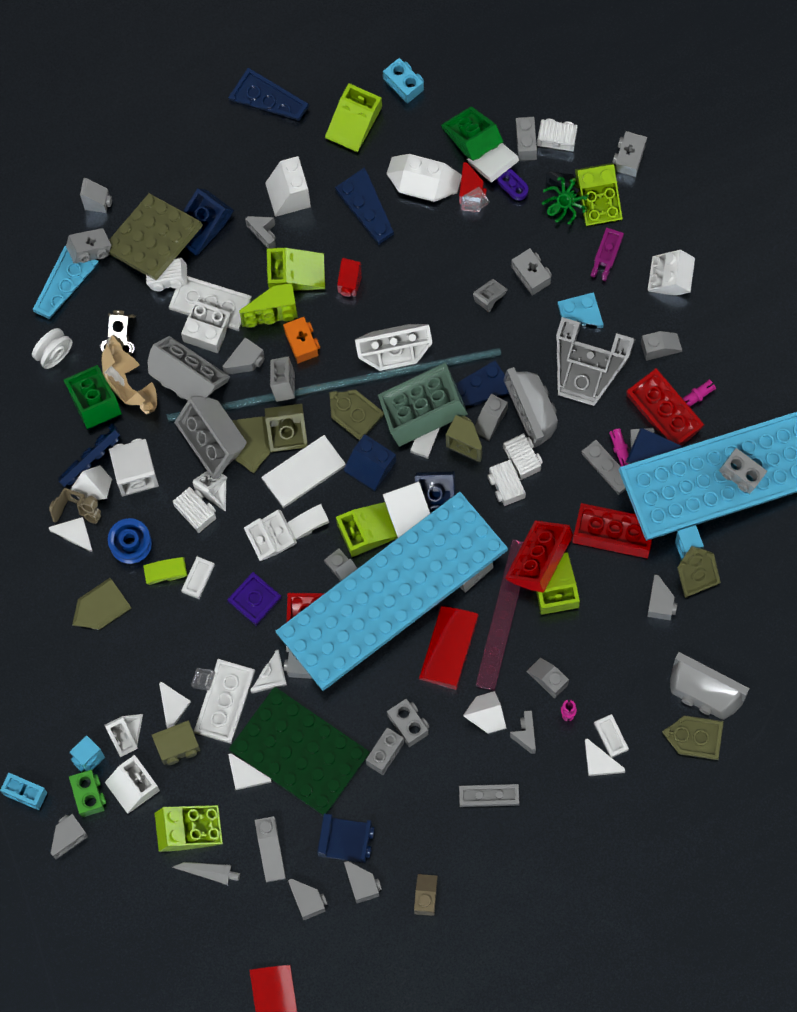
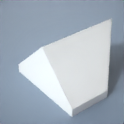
M99 465L83 471L71 490L84 494L85 498L93 496L97 500L107 499L112 478Z
M208 471L194 479V489H197L203 497L226 512V480L228 477L221 474L219 478L213 479Z
M495 691L477 696L463 715L487 734L506 729L501 704Z
M143 714L121 716L105 724L120 757L138 749L137 745Z

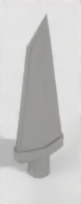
M183 862L172 867L225 885L229 884V879L237 881L240 879V873L232 872V865Z

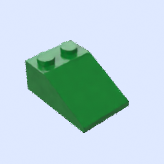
M472 106L441 125L464 155L472 161L481 158L483 154L503 143L496 124Z
M98 365L63 380L87 429L122 414L117 399Z

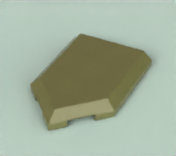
M357 390L329 392L331 418L359 441L384 416V412Z
M262 416L232 420L247 442L235 461L241 463L253 474L270 455L266 420Z
M691 546L677 567L685 598L721 583L714 554Z
M109 578L78 599L72 625L100 630L126 613L131 607L112 579Z
M684 715L673 725L663 730L662 733L678 754L718 760L724 721Z

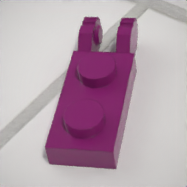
M606 228L594 260L595 264L591 272L592 277L597 275L599 265L606 267L602 274V280H607L624 233Z

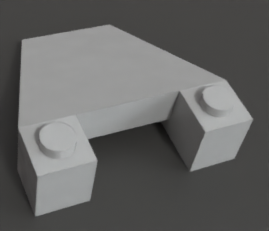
M562 317L556 334L558 395L595 406L629 360L636 339L616 333L611 351L577 342L581 323Z

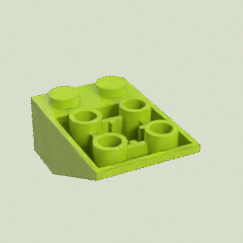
M348 83L339 100L325 138L358 152L382 109V98Z
M609 163L575 169L579 196L589 195L588 199L580 200L581 205L587 207V211L583 213L586 226L622 220L614 164Z
M291 248L267 249L269 289L273 286L292 283L293 291L325 289L324 254Z
M292 283L271 287L239 310L242 327L252 328L257 326V324L265 323L270 325L276 321H292L294 318H298Z
M385 502L354 509L336 517L337 526L351 557L397 539Z
M568 552L563 554L544 593L536 591L541 615L579 608L580 600Z
M218 805L163 807L155 812L159 852L181 851L223 844Z

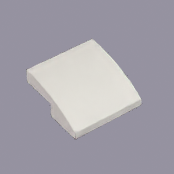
M276 510L267 517L259 518L244 527L260 561L275 556L297 544L281 510Z

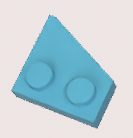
M594 292L557 302L561 318L564 317L580 322L581 325L590 324L597 326V328H603L604 324Z

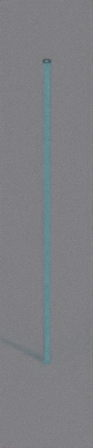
M496 348L296 388L295 396L429 370L443 363L449 366L501 355V350ZM271 393L221 403V406L224 410L275 401L276 399L274 394ZM181 412L167 414L168 422L175 421Z

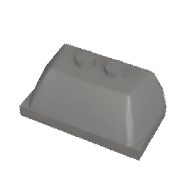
M170 336L153 344L149 353L148 373L150 376L161 382L162 386L173 390L177 396L186 400L195 396L206 399L214 390L226 384L230 378L229 375Z
M514 367L506 371L503 380L527 436L530 437L534 445L533 448L547 441L557 429L556 408L550 402L546 386H543L538 374L528 371L516 372Z
M198 396L190 397L174 422L213 479L221 476L225 468L237 458L247 444L226 411L215 399L208 397L205 399Z
M678 652L670 677V690L672 694L681 698L683 703L689 706L695 705L700 708L699 710L706 715L712 714L722 720L733 715L743 705L750 688Z

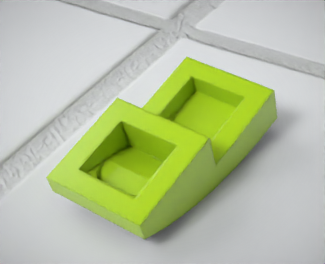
M183 557L143 565L146 584L149 585L165 580L173 581L187 576L185 559Z

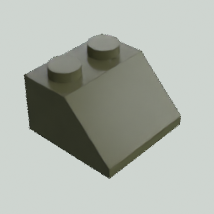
M302 404L265 408L270 452L305 448L308 446Z
M455 415L446 433V447L481 462L482 445L473 422L466 416L459 417Z
M189 720L152 734L164 765L176 764L179 762V759L194 757L197 755V752L201 751Z

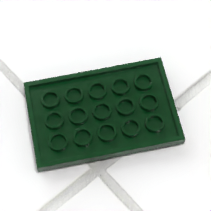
M275 686L229 748L231 753L271 778L273 782L322 816L330 811L370 754V751Z

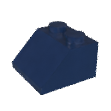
M364 434L353 449L344 472L373 491H376L397 462L396 454Z

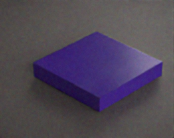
M252 572L227 601L254 625H257L280 601L282 596Z

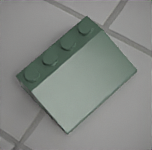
M446 363L378 394L390 433L399 447L451 423L455 415L461 417L468 414Z

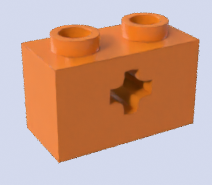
M305 317L283 324L284 332L297 364L318 356L320 346L317 338L313 339L311 335L313 332L310 322H306Z

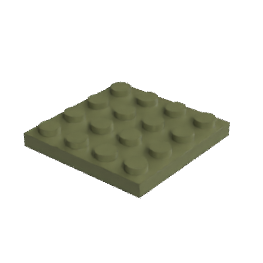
M149 193L109 239L111 243L109 254L150 278L157 280L201 229L203 224L201 221Z

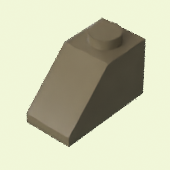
M418 874L414 914L435 916L438 876Z

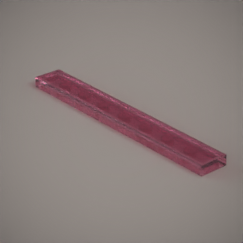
M512 540L476 687L493 691L496 688L521 589L520 586L507 581L505 577L523 544L522 541Z

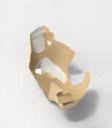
M111 335L106 341V347L101 359L105 380L125 404L140 405V409L145 414L154 412L157 406V393L153 383L151 382L140 391H135L129 386L125 373L138 367L139 363L123 351L121 344Z

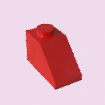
M463 162L459 204L481 206L482 199L486 200L487 188H483V180L471 166Z
M342 258L337 283L338 292L347 297L351 295L356 296L362 278L361 263Z

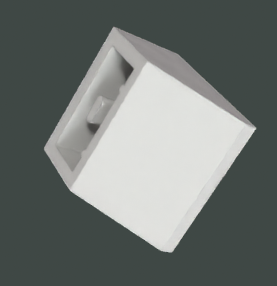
M682 250L652 256L648 291L676 296L690 293L695 258Z
M195 301L181 333L183 342L219 353L226 335L230 312Z
M135 755L118 766L105 781V784L127 814L160 791Z

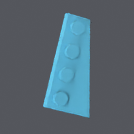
M64 246L33 308V312L50 319L99 264V261L94 259L85 263L74 264L66 246Z

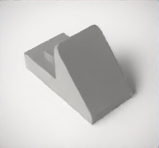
M248 216L245 218L247 227L268 249L276 247V237L270 231L275 226L273 217Z
M492 279L474 291L473 297L477 304L490 312L494 303L503 297L508 289Z
M337 549L324 559V562L340 581L357 570L351 558L348 559L340 549Z
M524 711V717L520 718L521 729H525V731L510 732V737L531 754H535L536 746L532 711Z

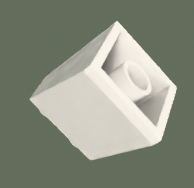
M299 157L280 161L265 183L275 217L311 207L309 191Z
M135 439L131 443L125 445L117 444L109 449L116 481L122 497L159 487L146 439Z

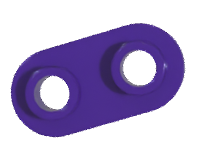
M508 169L497 178L498 184L513 199L523 200L527 197L528 185L512 169ZM504 178H509L510 180H509V181H504L503 179H504ZM521 190L522 193L518 194L516 193V191Z

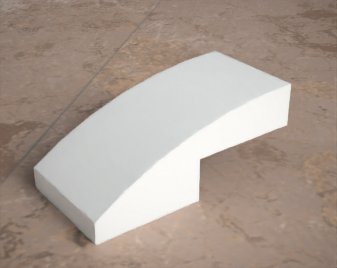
M320 504L289 521L288 526L295 540L311 534L312 530L329 523V520Z

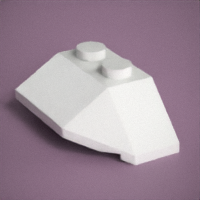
M412 154L392 157L387 170V176L399 193L433 202L457 194L462 178L460 173L443 162Z
M407 324L370 332L355 339L358 358L377 370L382 371L418 363L432 345V337L429 324Z

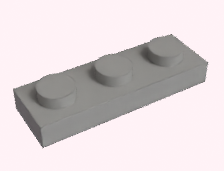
M597 440L582 450L581 454L618 495L626 490L618 470L620 465Z
M519 784L459 786L460 807L519 805Z

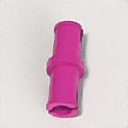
M709 379L698 388H693L692 392L682 399L685 402L687 401L686 404L690 407L698 401L701 402L703 397L716 390V387L713 384L707 388L713 383Z
M621 429L610 431L609 434L615 447L613 450L614 453H617L621 467L628 465L626 460L629 456L627 450L629 447L628 444H625Z
M566 700L561 707L562 718L565 721H568V719L569 721L573 720L576 715L577 709L574 701L570 700L568 702Z

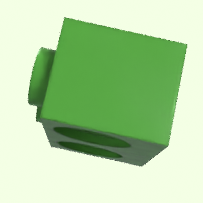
M92 770L69 776L77 808L82 818L105 811L103 805L106 804L104 794L99 793L98 786L101 783L98 774L94 775ZM90 780L91 784L87 788H82V782ZM90 798H95V805L91 807L86 805Z

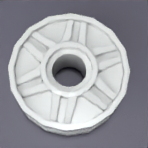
M52 329L35 345L32 357L36 361H40L43 368H52L67 355L72 347V339L64 336L61 329Z

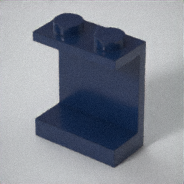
M324 814L317 852L318 856L366 863V858H370L372 846L368 845L369 839L374 837L375 827H372L370 820H367V823L337 819L333 818L331 814Z

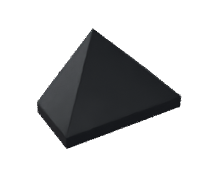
M548 171L546 174V182L558 187L560 191H562L561 180H557L558 177H564L565 191L571 183L570 179L575 178L573 174ZM575 182L570 192L575 190L574 194L577 193L576 198L579 197V187L577 182Z

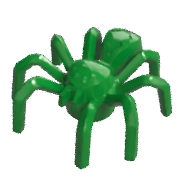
M558 177L557 180H561L562 193L555 186L544 189L543 192L556 190L559 196L548 198L542 202V205L557 200L547 209V214L550 216L558 214L564 208L563 213L555 220L556 223L566 215L567 208L569 207L573 212V216L568 224H571L576 217V211L572 205L583 209V213H585L587 207L574 202L582 199L586 200L589 198V195L575 198L577 193L574 194L575 190L571 192L570 190L575 184L576 179H570L571 183L565 191L564 177Z

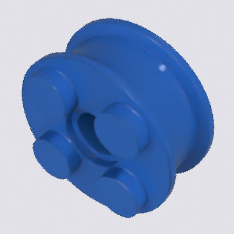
M128 518L120 520L112 526L108 534V545L117 560L126 564H134L147 557L152 547V539L147 527L141 521ZM128 538L135 539L132 544L125 543Z

